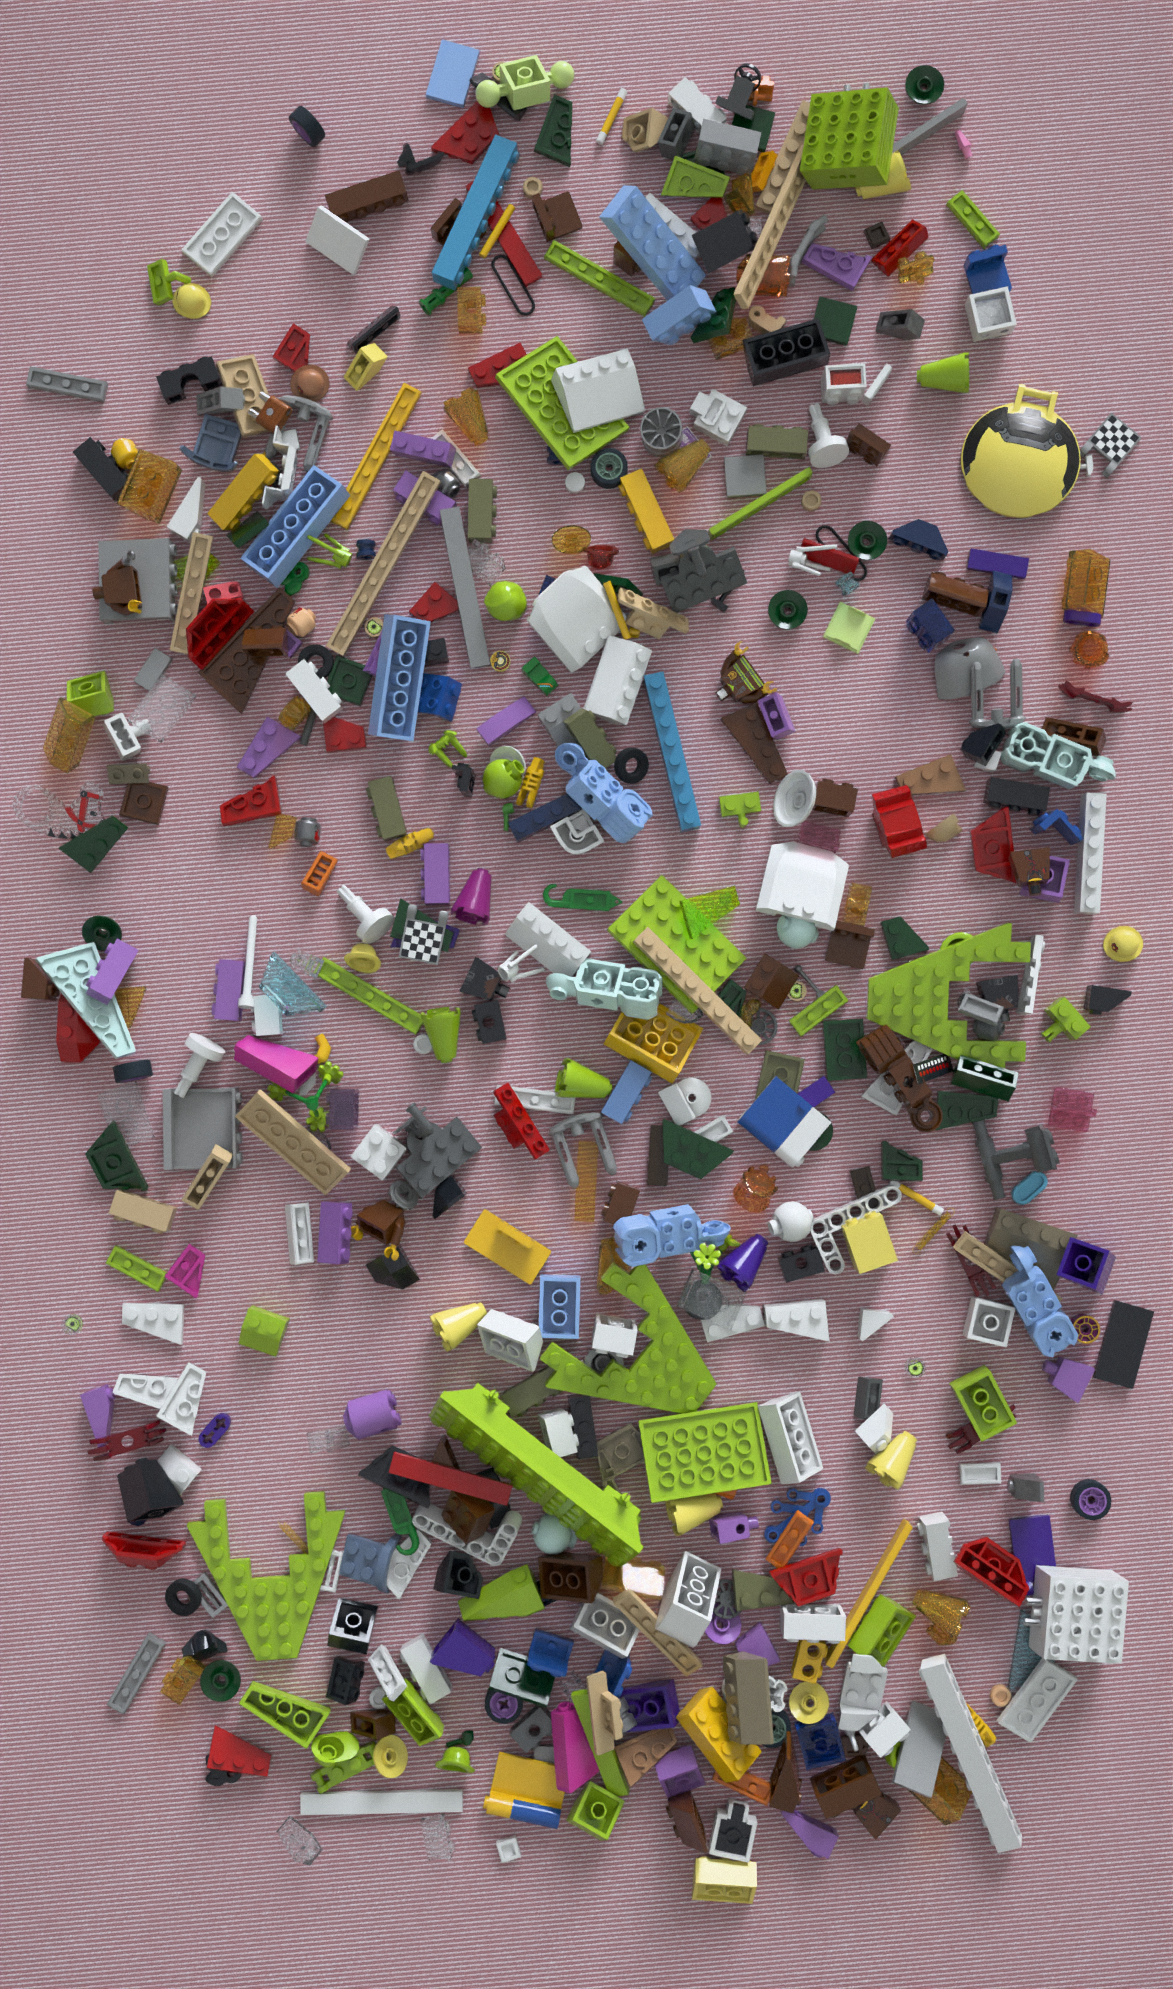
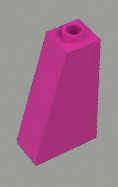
M247 1035L243 1040H239L234 1047L235 1061L291 1093L299 1089L317 1069L318 1057Z
M565 1701L560 1703L551 1712L556 1786L558 1790L571 1794L597 1774L599 1768L574 1704Z

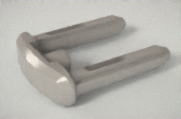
M284 395L279 400L291 408L299 409L297 419L308 422L310 413L318 417L303 462L304 470L308 472L316 464L330 420H333V417L329 410L314 401L298 396ZM285 423V425L283 426V428L281 429V434H282V435H283V432H284L286 423ZM321 427L322 430L318 443L314 445L318 429ZM270 433L265 449L268 459H273L277 454V450L273 446V433Z
M1013 659L1010 665L1011 716L1003 718L1002 708L991 709V719H984L983 668L979 662L973 663L971 667L972 719L969 720L971 726L983 729L999 723L1004 729L1023 723L1026 719L1023 716L1022 664L1019 659ZM1016 687H1017V706H1016ZM977 690H978V709H977Z
M598 1112L571 1116L557 1123L549 1130L548 1135H551L567 1182L572 1188L579 1186V1177L563 1133L568 1128L571 1129L573 1137L584 1134L582 1124L589 1122L605 1170L609 1175L617 1173V1165L601 1121L603 1115ZM597 1129L601 1130L606 1145L605 1150L602 1148ZM559 1142L563 1143L568 1158L567 1163L564 1160Z

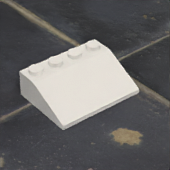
M628 348L558 367L554 371L551 381L573 433L645 412L636 368Z

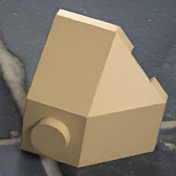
M654 108L625 117L622 138L636 153L651 148L658 142L668 117Z

